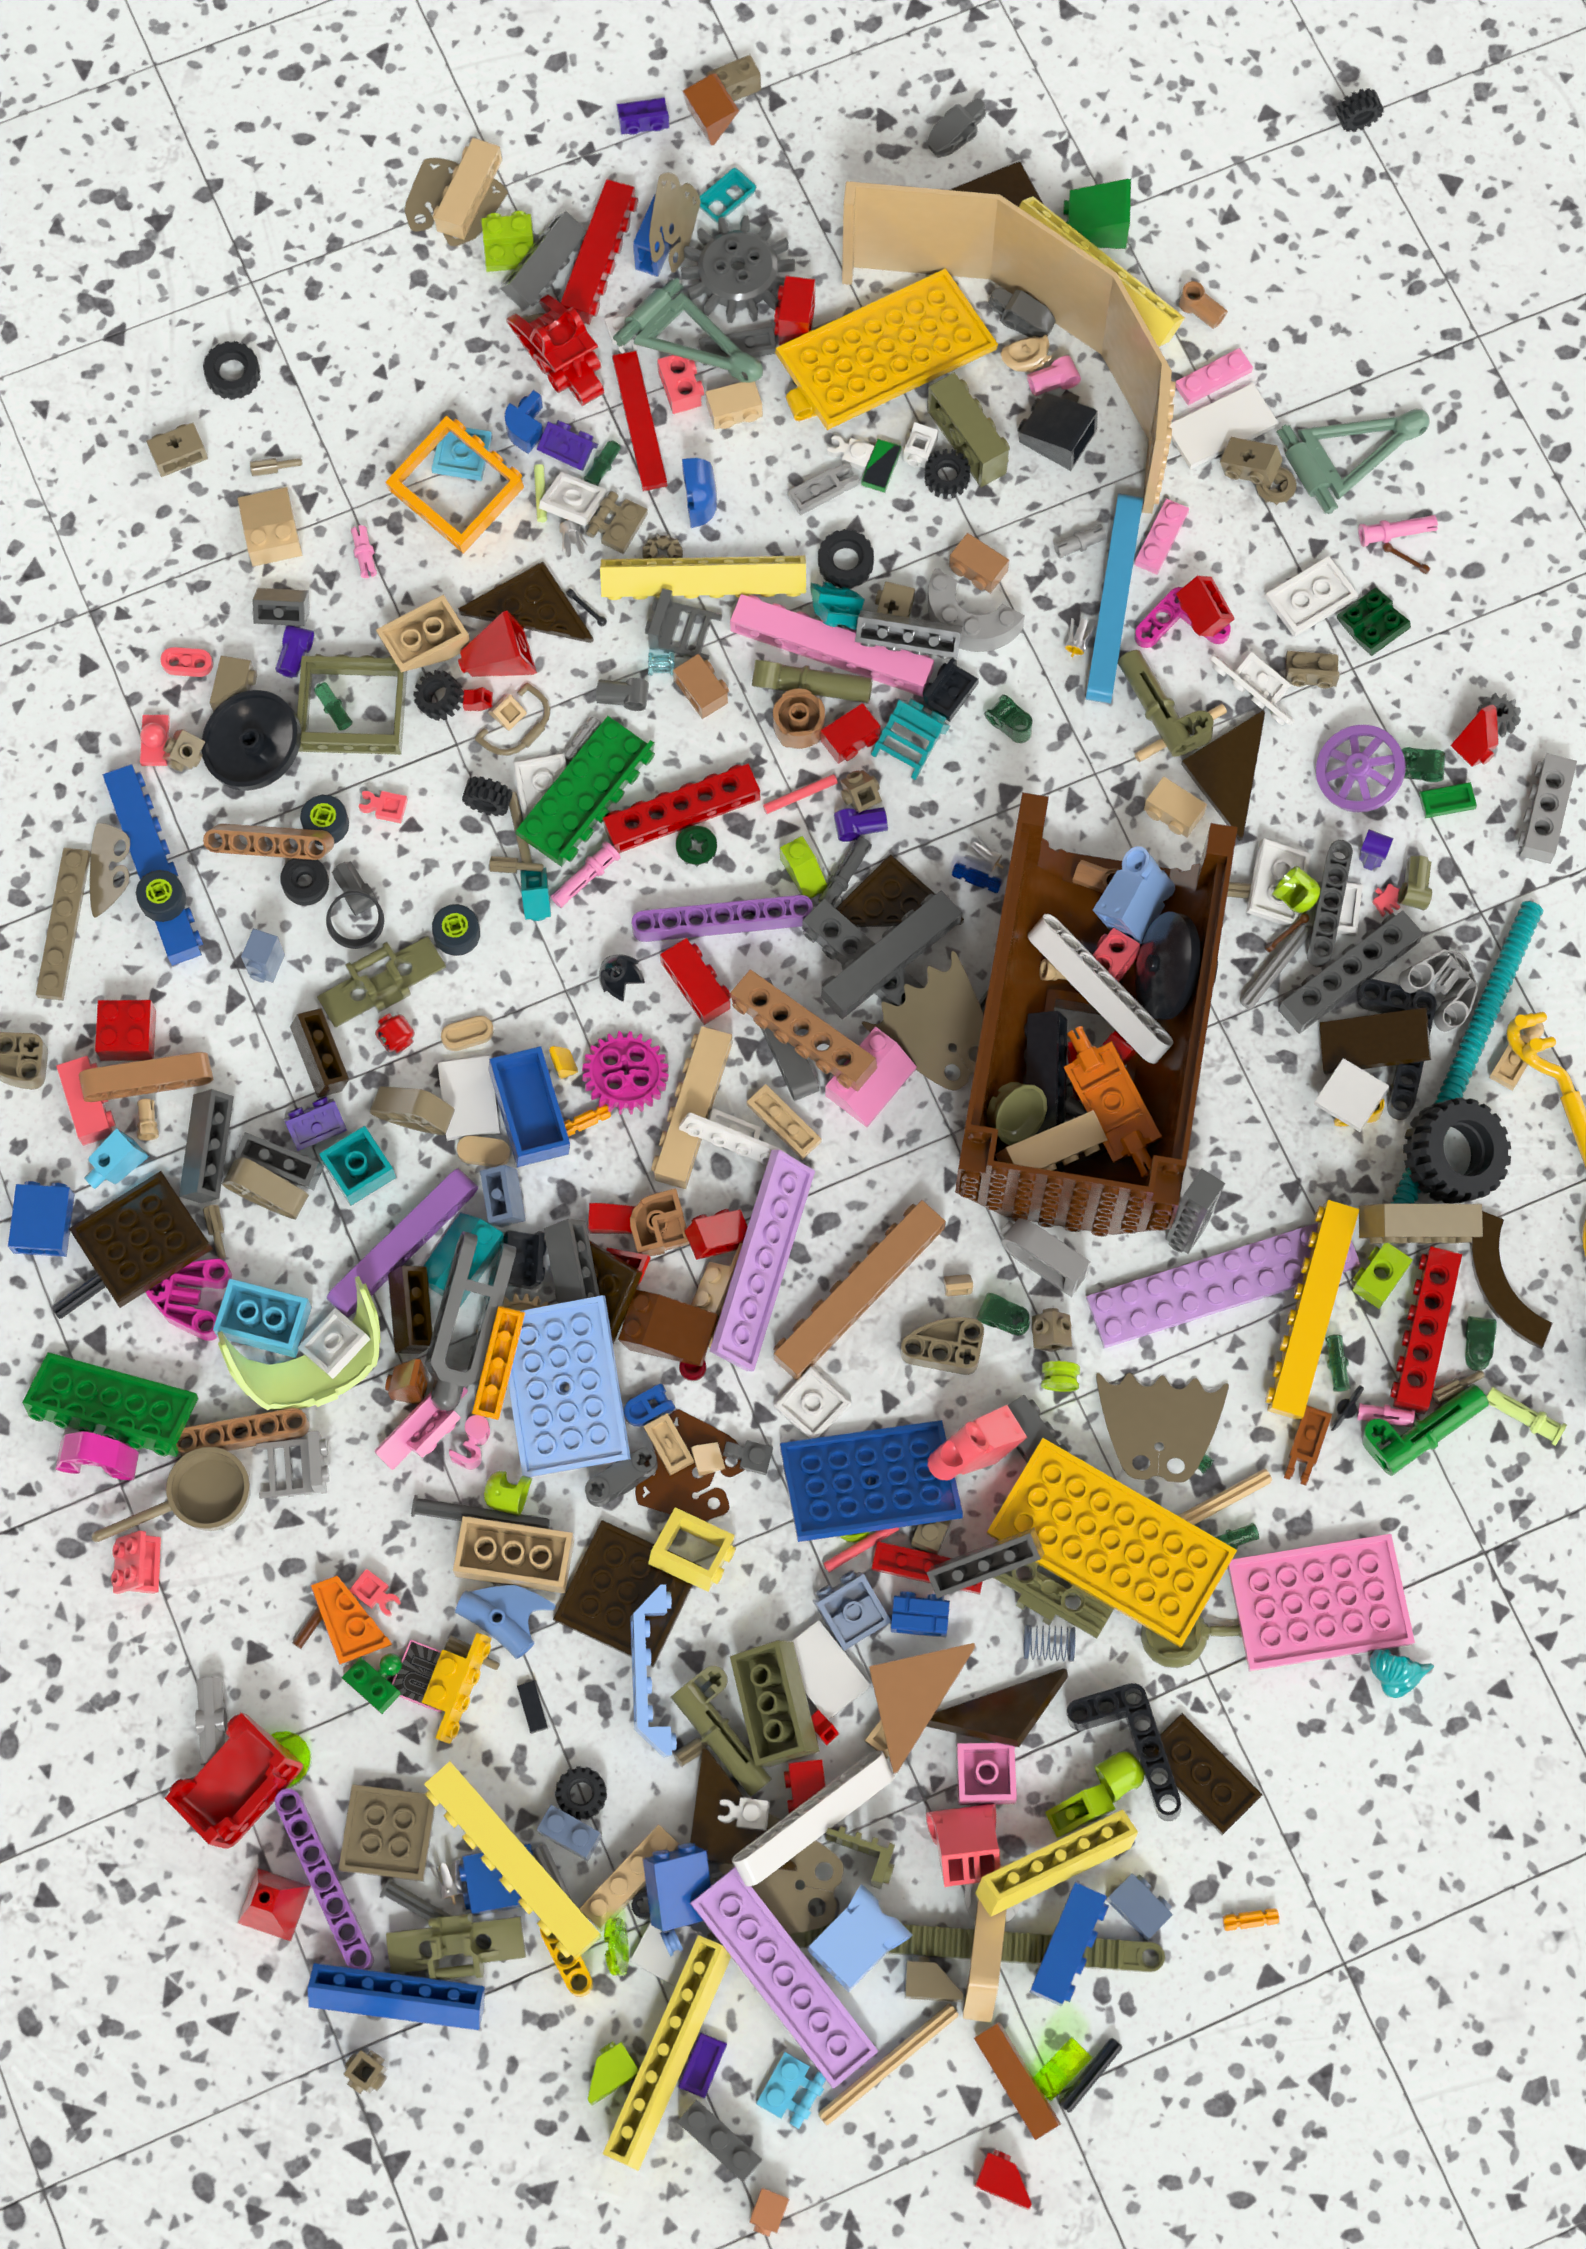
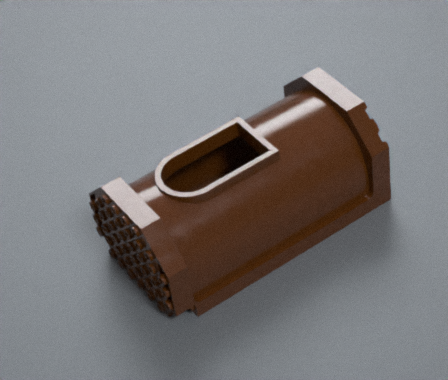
M1022 792L967 1111L955 1193L989 1210L1009 1217L1014 1222L1021 1218L1038 1222L1039 1226L1052 1228L1054 1225L1062 1226L1070 1232L1086 1230L1092 1231L1091 1233L1095 1236L1106 1237L1108 1234H1135L1137 1232L1171 1229L1179 1206L1183 1174L1187 1164L1238 827L1210 823L1200 863L1193 864L1191 870L1182 871L1179 868L1169 869L1160 867L1175 885V891L1172 896L1163 901L1165 906L1160 915L1166 912L1187 915L1196 926L1200 940L1201 956L1197 982L1185 1008L1172 1019H1155L1172 1037L1173 1045L1155 1064L1146 1061L1138 1052L1126 1064L1130 1077L1163 1137L1146 1148L1152 1159L1150 1169L1145 1164L1148 1176L1141 1177V1173L1132 1156L1113 1163L1103 1143L1099 1145V1151L1085 1156L1084 1152L1078 1154V1160L1065 1165L1064 1172L998 1162L995 1154L1011 1145L1001 1141L998 1138L999 1129L989 1125L987 1109L992 1097L997 1098L1001 1093L998 1090L1003 1085L1010 1082L1023 1084V1077L1026 1074L1024 1050L1027 1049L1024 1027L1028 1021V1014L1054 1011V1008L1101 1015L1068 980L1057 979L1056 981H1047L1040 978V964L1043 959L1047 958L1031 943L1028 933L1044 914H1050L1059 920L1093 955L1097 950L1100 938L1104 934L1108 935L1110 933L1108 927L1093 911L1103 893L1074 883L1075 870L1081 860L1106 869L1115 868L1122 870V861L1066 852L1063 849L1055 851L1050 848L1049 842L1043 838L1049 797ZM1117 947L1111 949L1113 952L1122 951V949ZM1136 959L1119 983L1139 1003L1135 986Z

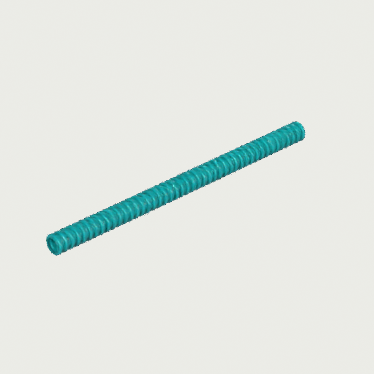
M1523 901L1521 903V908L1518 910V915L1514 919L1515 922L1511 926L1512 929L1505 939V944L1502 946V951L1499 953V958L1496 960V965L1493 967L1490 979L1487 980V986L1483 989L1484 993L1480 996L1481 1000L1477 1003L1478 1007L1474 1010L1475 1014L1471 1017L1472 1021L1468 1024L1469 1028L1466 1029L1462 1042L1459 1044V1050L1455 1053L1457 1057L1453 1058V1064L1449 1067L1450 1071L1446 1074L1447 1078L1443 1081L1444 1085L1441 1086L1440 1093L1437 1094L1438 1100H1435L1433 1104L1455 1098H1463L1466 1085L1470 1082L1468 1078H1471L1473 1075L1472 1071L1476 1068L1475 1064L1479 1061L1478 1057L1481 1056L1482 1050L1485 1048V1042L1488 1041V1035L1491 1034L1490 1028H1493L1495 1025L1494 1021L1498 1018L1497 1014L1501 1011L1500 1007L1504 1004L1503 1000L1507 997L1506 993L1510 990L1509 986L1513 983L1516 972L1519 970V965L1522 963V958L1525 956V951L1528 949V944L1531 942V937L1535 933L1534 930L1538 926L1537 923L1541 919L1540 916L1544 912L1543 908L1532 901ZM1405 1167L1406 1172L1402 1174L1403 1179L1398 1183L1400 1187L1396 1188L1395 1192L1397 1194L1393 1195V1201L1390 1204H1416L1414 1201L1419 1199L1418 1194L1421 1193L1418 1189L1419 1183H1413L1409 1176L1412 1174L1410 1168Z

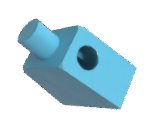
M116 1128L88 1158L94 1169L84 1179L94 1189L104 1180L117 1184L149 1156L132 1137Z

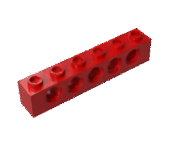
M749 763L734 765L727 772L719 775L716 773L710 774L703 781L695 784L686 783L679 790L671 793L662 792L655 799L647 802L638 801L631 808L623 811H612L603 818L604 829L611 845L618 853H622L760 801V788ZM729 785L736 788L731 792L723 790L724 787ZM702 795H709L712 797L707 801H702L699 799V797ZM678 804H685L687 805V808H685L684 810H678L675 808V806ZM654 813H661L663 815L660 819L650 817ZM630 822L639 824L636 828H628L626 826Z
M1430 1246L1427 1253H1422L1418 1266V1269L1422 1270L1421 1280L1416 1279L1413 1288V1295H1417L1415 1305H1410L1407 1320L1411 1321L1409 1330L1404 1331L1401 1346H1405L1404 1356L1399 1355L1396 1365V1371L1400 1372L1398 1382H1393L1390 1397L1394 1398L1393 1407L1408 1411L1413 1410L1424 1415L1429 1409L1463 1254ZM1430 1274H1438L1443 1282L1439 1284L1434 1283L1430 1279ZM1432 1299L1435 1301L1437 1308H1428L1424 1300ZM1421 1324L1429 1326L1431 1334L1425 1335L1421 1333L1418 1326ZM1413 1351H1422L1425 1354L1426 1359H1416L1413 1355ZM1411 1375L1416 1376L1420 1381V1385L1412 1386L1409 1384L1407 1377Z

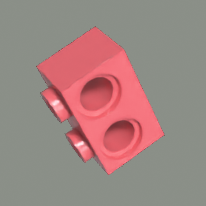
M675 355L657 359L658 373L672 413L676 414L702 406L701 396L705 394L701 381H696L694 375L697 374L694 361ZM675 370H682L683 372H681V373H674L673 371H675ZM683 391H689V392H690L689 394H686V395L681 394V392H683Z
M1113 927L1108 935L1104 934L1100 938L1097 950L1093 956L1119 982L1137 959L1140 943ZM1117 947L1122 949V951L1113 952L1111 949Z

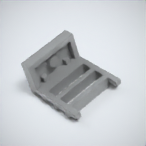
M319 1431L307 1432L308 1439L256 1444V1450H267L270 1491L259 1492L260 1499L327 1493L326 1482H329L330 1479L329 1468L325 1466L324 1455H328L326 1439L321 1437ZM300 1446L303 1488L293 1489L291 1447ZM284 1448L286 1490H277L274 1449Z

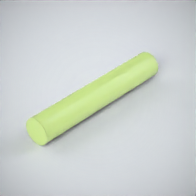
M537 464L534 466L537 521L546 522L547 511L539 509L540 500L546 493L544 466Z

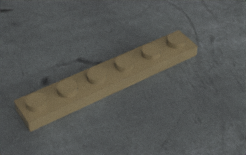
M63 848L37 984V998L64 1001L91 857L89 850Z

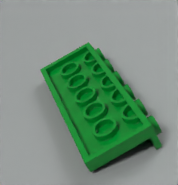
M607 716L516 829L515 834L562 867L566 861L571 862L579 851L577 847L582 841L586 843L593 835L594 829L592 828L597 822L602 823L603 818L609 814L608 808L613 802L617 804L625 793L623 789L628 783L632 785L640 775L638 770L642 765L647 766L655 756L653 752L655 742L650 740L646 743L614 719Z
M48 1352L22 1403L28 1416L35 1421H49L60 1428L67 1429L70 1427L80 1432L95 1433L127 1443L135 1449H149L163 1457L167 1455L177 1457L179 1450L176 1444L199 1398L197 1393Z

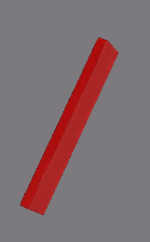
M637 351L612 355L642 490L648 491L668 487Z

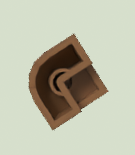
M676 1188L649 1195L641 1199L633 1209L630 1225L637 1253L656 1256L665 1254L667 1250L689 1245L684 1232L687 1227Z

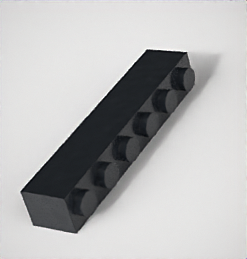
M1058 1010L1030 1013L1024 1027L1027 1049L1024 1050L1026 1074L1023 1077V1084L1037 1086L1043 1091L1047 1099L1045 1119L1035 1135L1065 1123L1066 1071L1064 1067L1067 1065L1068 1019ZM1062 1162L1055 1164L1057 1169L1053 1171L1064 1172L1065 1166Z

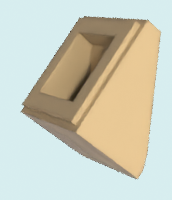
M511 694L504 695L488 711L508 731L527 714Z
M969 1274L945 1276L943 1279L945 1296L947 1297L969 1295L973 1292V1281Z
M718 1442L691 1447L699 1477L725 1469Z

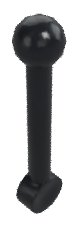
M571 588L566 591L568 597L574 599L597 620L599 626L606 625L607 619L599 616Z

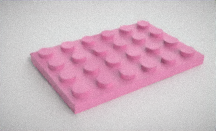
M1391 1534L1232 1559L1228 1566L1249 1671L1371 1652L1376 1649L1384 1650L1408 1646L1415 1643Z

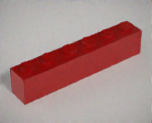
M608 179L605 181L561 300V304L566 309L573 307L583 323L590 325L592 317H596L599 312V298L606 293L608 285L606 279L608 274L612 275L614 271L615 255L621 252L623 233L628 232L631 223L630 214L636 211L638 205L634 186Z

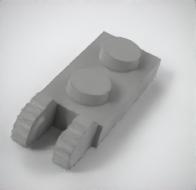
M845 463L833 470L829 469L789 490L787 496L801 516L839 496L844 491L851 490L860 483V479L858 476L853 475L841 482L838 480L846 476L852 469L849 463Z

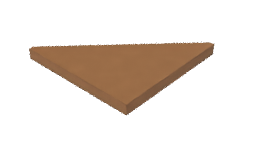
M975 1643L869 1666L893 1774L899 1772L927 1724L975 1650Z

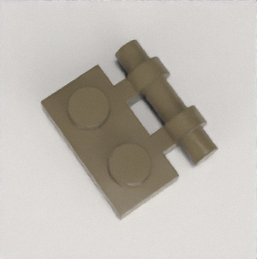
M610 491L607 498H603L599 504L600 509L596 516H592L586 534L591 538H594L597 532L604 534L601 538V543L624 554L648 515V509L627 499L624 500L620 507L615 504L619 497L618 494ZM608 514L615 516L610 525L604 522Z

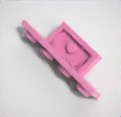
M466 1387L463 1388V1392H462V1395H461V1399H462V1398L467 1394V1392H468V1390L466 1389ZM430 1392L376 1448L375 1453L391 1469H395L411 1451L423 1458L435 1449L437 1442L445 1434L454 1429L456 1422L461 1417L454 1410L441 1411L437 1409L432 1403Z

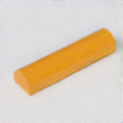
M498 1306L472 1414L499 1420L525 1312Z

